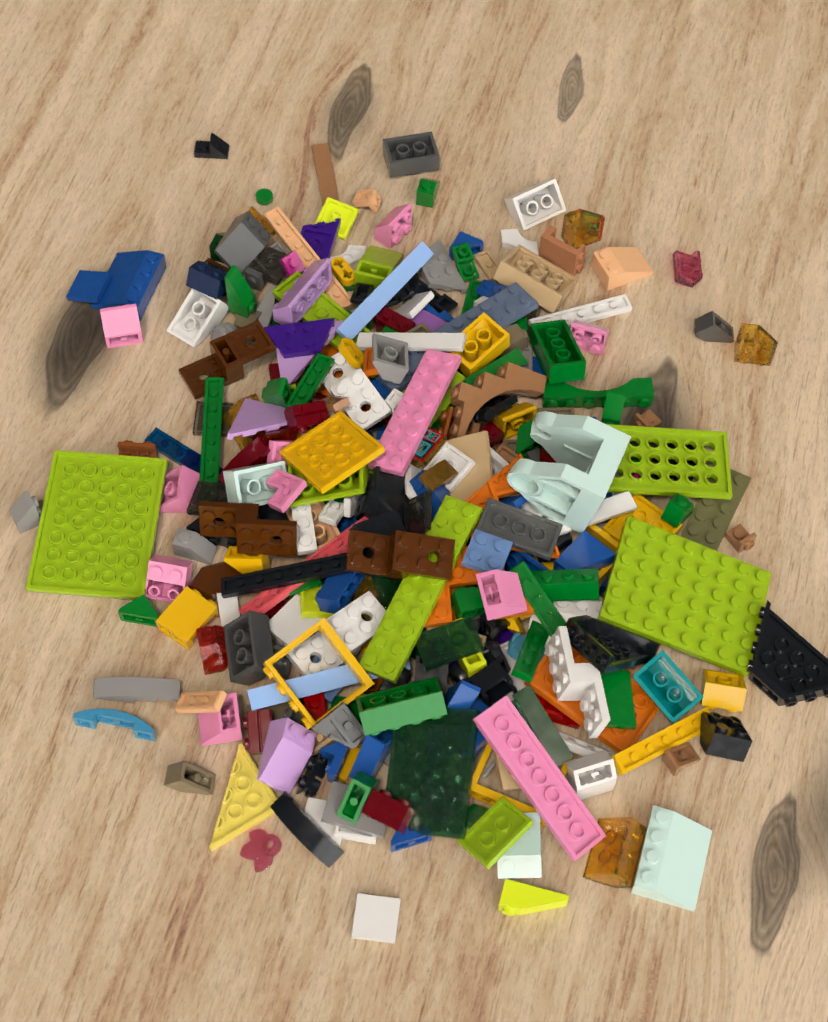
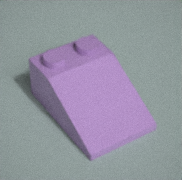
M288 717L270 721L256 780L281 793L286 791L290 795L313 753L316 733Z

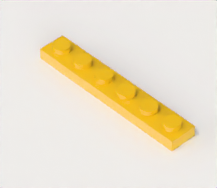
M708 707L612 755L611 757L614 760L619 776L658 757L667 749L676 747L699 735L702 712L710 713Z

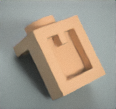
M375 189L357 190L352 203L354 207L369 206L373 213H377L382 200Z

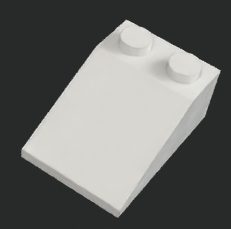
M191 289L166 331L196 348L211 333L214 327L221 323L229 309L228 305L219 299L216 300L197 290Z

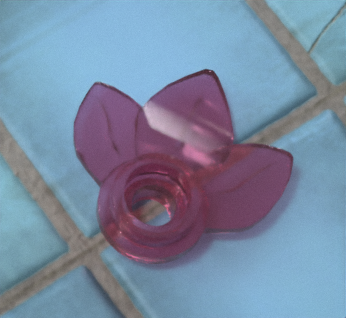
M255 829L249 832L251 841L242 847L240 856L245 859L254 860L255 872H261L272 865L273 857L281 850L282 843L276 835H268L262 829ZM272 841L273 846L271 848H268V843Z

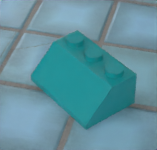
M664 650L632 675L633 679L672 724L704 698Z

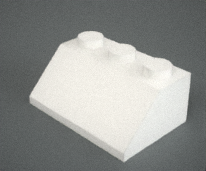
M545 179L504 198L509 215L522 231L567 211L556 179Z

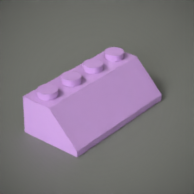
M325 258L314 261L309 267L305 268L303 275L295 280L292 288L284 293L279 303L274 305L272 312L275 322L283 325L298 323L332 282L331 259Z

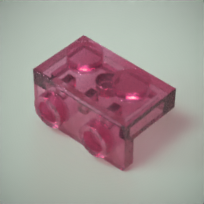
M676 250L673 253L675 282L693 288L701 281L703 276L700 251L696 250L692 255H688Z

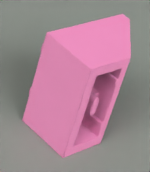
M405 204L395 207L374 228V240L389 249L395 244L397 245L401 238L412 229V205Z
M136 304L100 309L107 348L143 343Z
M574 320L570 331L580 350L603 355L610 328Z
M155 554L148 562L146 598L172 603L186 586L189 587L193 561Z
M495 569L476 574L487 621L528 611L518 573Z
M237 693L227 694L220 712L198 713L201 746L243 740Z

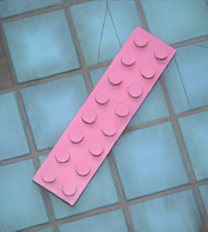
M430 349L426 350L379 441L384 446L385 452L367 464L369 469L373 470L376 466H379L380 472L404 477L462 361L461 355Z
M507 695L473 719L475 725L572 862L576 861L606 837V834Z

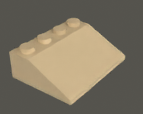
M520 244L501 260L493 277L501 285L510 286L517 282L538 302V305L543 307L545 311L552 313L557 311L579 280V278Z
M486 430L445 440L432 451L434 457L442 446L448 442L476 463L452 493L449 492L451 497L465 501L494 476L489 435Z

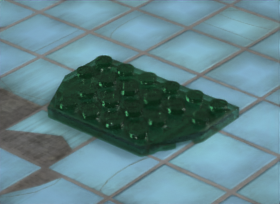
M446 708L447 715H443L440 719H427L417 725L408 724L398 730H393L386 791L393 794L391 798L397 801L399 798H402L411 803L409 807L415 810L408 826L421 835L466 840L478 727L473 719L479 715L480 711Z

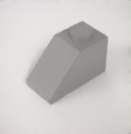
M178 528L172 542L174 555L208 565L212 564L218 549L217 546L203 536H200L199 533L183 528Z

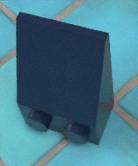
M197 261L189 267L186 286L217 300L226 293L225 276L229 270L213 263Z

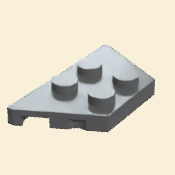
M441 240L437 241L429 247L434 255L419 269L428 288L442 289L449 292L451 289L461 290V294H466L467 286Z

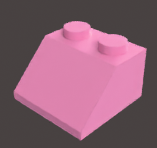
M183 465L166 474L160 513H186L197 507L200 473Z

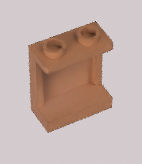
M550 225L541 235L539 256L575 276L584 268L583 260L586 256V245L582 244L576 249L555 238L556 228Z

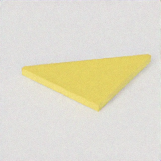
M242 742L238 746L213 838L209 846L211 851L275 814L270 806L277 800V797L270 786L256 780L259 769L248 751L245 750Z

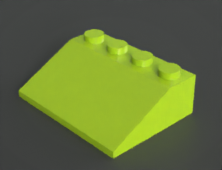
M288 464V473L304 479L307 483V486L289 508L365 493L369 478L368 465L366 464L339 484L321 494Z

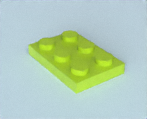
M502 796L457 842L459 846L489 870L534 823Z

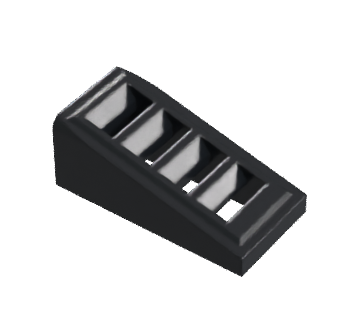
M356 283L350 302L361 304L374 291V285Z

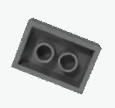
M432 131L383 139V156L390 178L439 170L440 155Z
M248 611L223 626L230 682L250 686L266 676L263 671L265 668L263 663L274 654L268 615Z

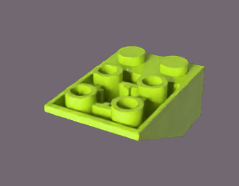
M370 245L360 258L354 272L355 286L356 283L374 285L375 290L401 263L404 253Z

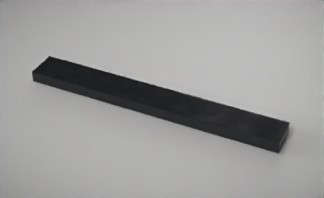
M368 548L363 549V555L366 558H372V551ZM347 553L221 578V596L225 599L353 572L345 571Z

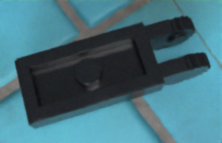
M502 395L483 406L473 416L474 422L488 423L492 421L494 417L501 414V411L511 409L512 405L518 402L517 395Z

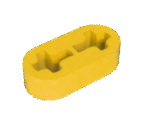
M334 257L331 260L332 273L342 285H353L355 283L354 270L344 258Z
M346 337L342 338L337 346L338 350L351 367L355 369L362 368L364 354L353 340Z

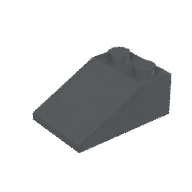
M247 211L233 220L214 252L229 268L235 265L242 273L265 248L271 235Z

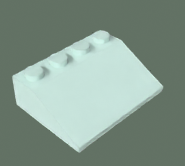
M653 805L649 814L631 893L694 912L712 830L675 811Z

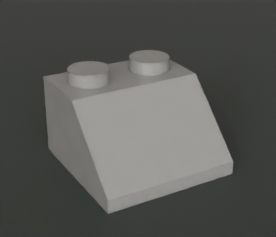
M373 333L372 363L383 380L401 384L409 370L408 343Z

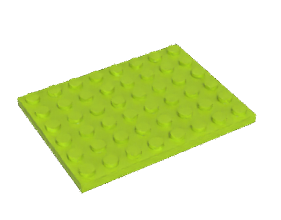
M54 450L26 590L30 592L135 600L145 595L148 562L153 555L168 459Z
M627 516L597 619L746 677L749 675L747 667L749 659L752 660L753 658L751 650L753 641L756 642L757 640L755 631L757 624L761 622L759 613L761 606L764 607L771 572Z

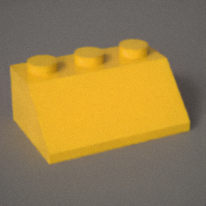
M483 312L461 332L466 335L463 352H446L461 355L462 361L458 369L469 377L489 365L510 346V334Z

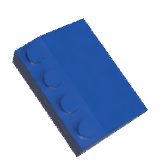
M150 250L117 253L108 270L112 278L100 302L91 303L90 307L100 310L107 307L136 304L141 321L166 270L164 254Z

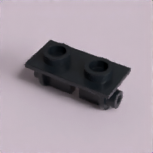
M407 282L385 306L389 308L408 298L411 299L415 293L413 289H410L409 283Z
M317 753L309 758L305 766L307 770L297 782L299 788L296 794L305 792L306 797L313 798V796H316L321 781L315 779V776L323 779L328 764L326 758L321 757L319 759L321 753Z

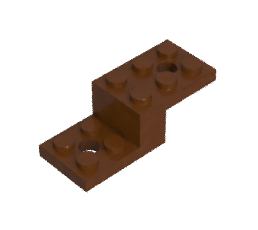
M259 320L210 341L211 355L178 370L196 400L205 394V379H199V376L224 377L225 387L244 378V364L271 353L276 348ZM249 340L255 341V343L252 345H249L246 342Z
M199 501L200 536L237 538L238 554L297 555V521L259 519V504ZM215 518H222L224 521H217ZM273 536H279V537H281V539H278V540H277V539H274V538H272V537H273Z
M350 530L345 571L396 579H405L409 575L449 581L452 579L455 540L398 530L391 536ZM364 548L372 551V558H366L363 555ZM429 552L436 554V562H431L428 559Z

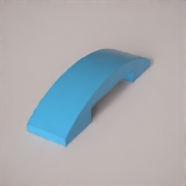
M90 709L73 714V720L77 726L96 729L98 722L133 729L135 738L156 741L155 732L147 723L122 711Z

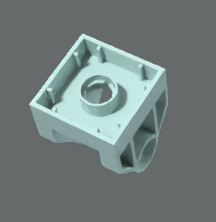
M548 411L538 412L533 419L530 436L535 442L542 445L557 463L536 462L521 458L510 469L507 481L539 514L581 534L605 499L631 436L590 416L555 414Z

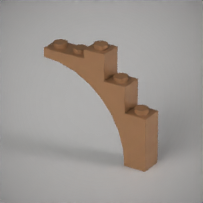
M507 362L499 367L497 376L484 372L475 378L473 386L464 382L453 386L450 392V404L456 407L453 412L454 422L449 430L451 434L450 439L465 436L475 413L484 403L496 396L522 394L536 398L543 394L547 376Z

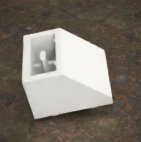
M605 750L565 762L569 783L581 800L614 790L617 780L614 760Z

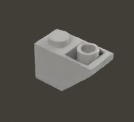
M28 490L24 491L10 508L11 515L20 534L39 526L41 510L36 497H31Z

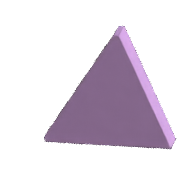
M343 320L335 321V325L331 327L329 338L324 343V346H327L335 337V330L343 323ZM276 348L280 378H287L290 386L301 376L308 364L312 363L316 355L284 359L279 349Z
M245 398L228 432L227 439L232 440L234 436L242 435V437L255 435L257 431L265 430V432L278 430L281 426L287 425L284 415L285 407Z

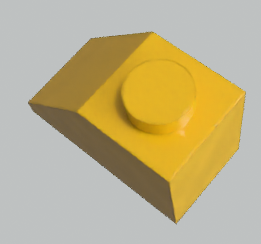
M229 546L224 556V562L242 574L269 569L271 566L268 555L238 554L237 546Z

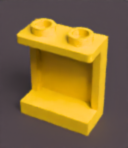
M186 586L157 618V628L189 651L194 645L193 639L212 617L217 618L219 616L218 606L214 601L203 598L202 594L196 589L192 590Z

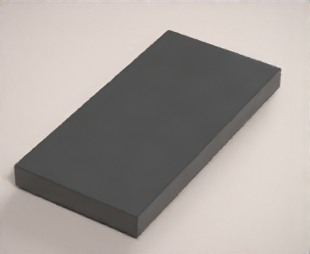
M488 498L476 529L513 542V548L550 561L563 524Z

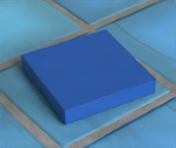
M79 270L66 298L68 301L99 303L112 278L111 273Z

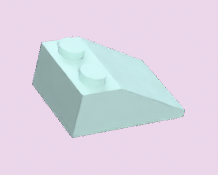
M285 461L223 471L228 502L259 504V506L267 504L276 490L269 488L265 482L277 468L286 472Z
M524 812L534 824L497 861L498 879L542 878L541 824L538 812Z

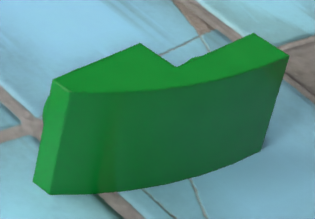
M469 243L452 247L456 268L464 283L469 282L470 279H478L479 274L473 261L474 256Z

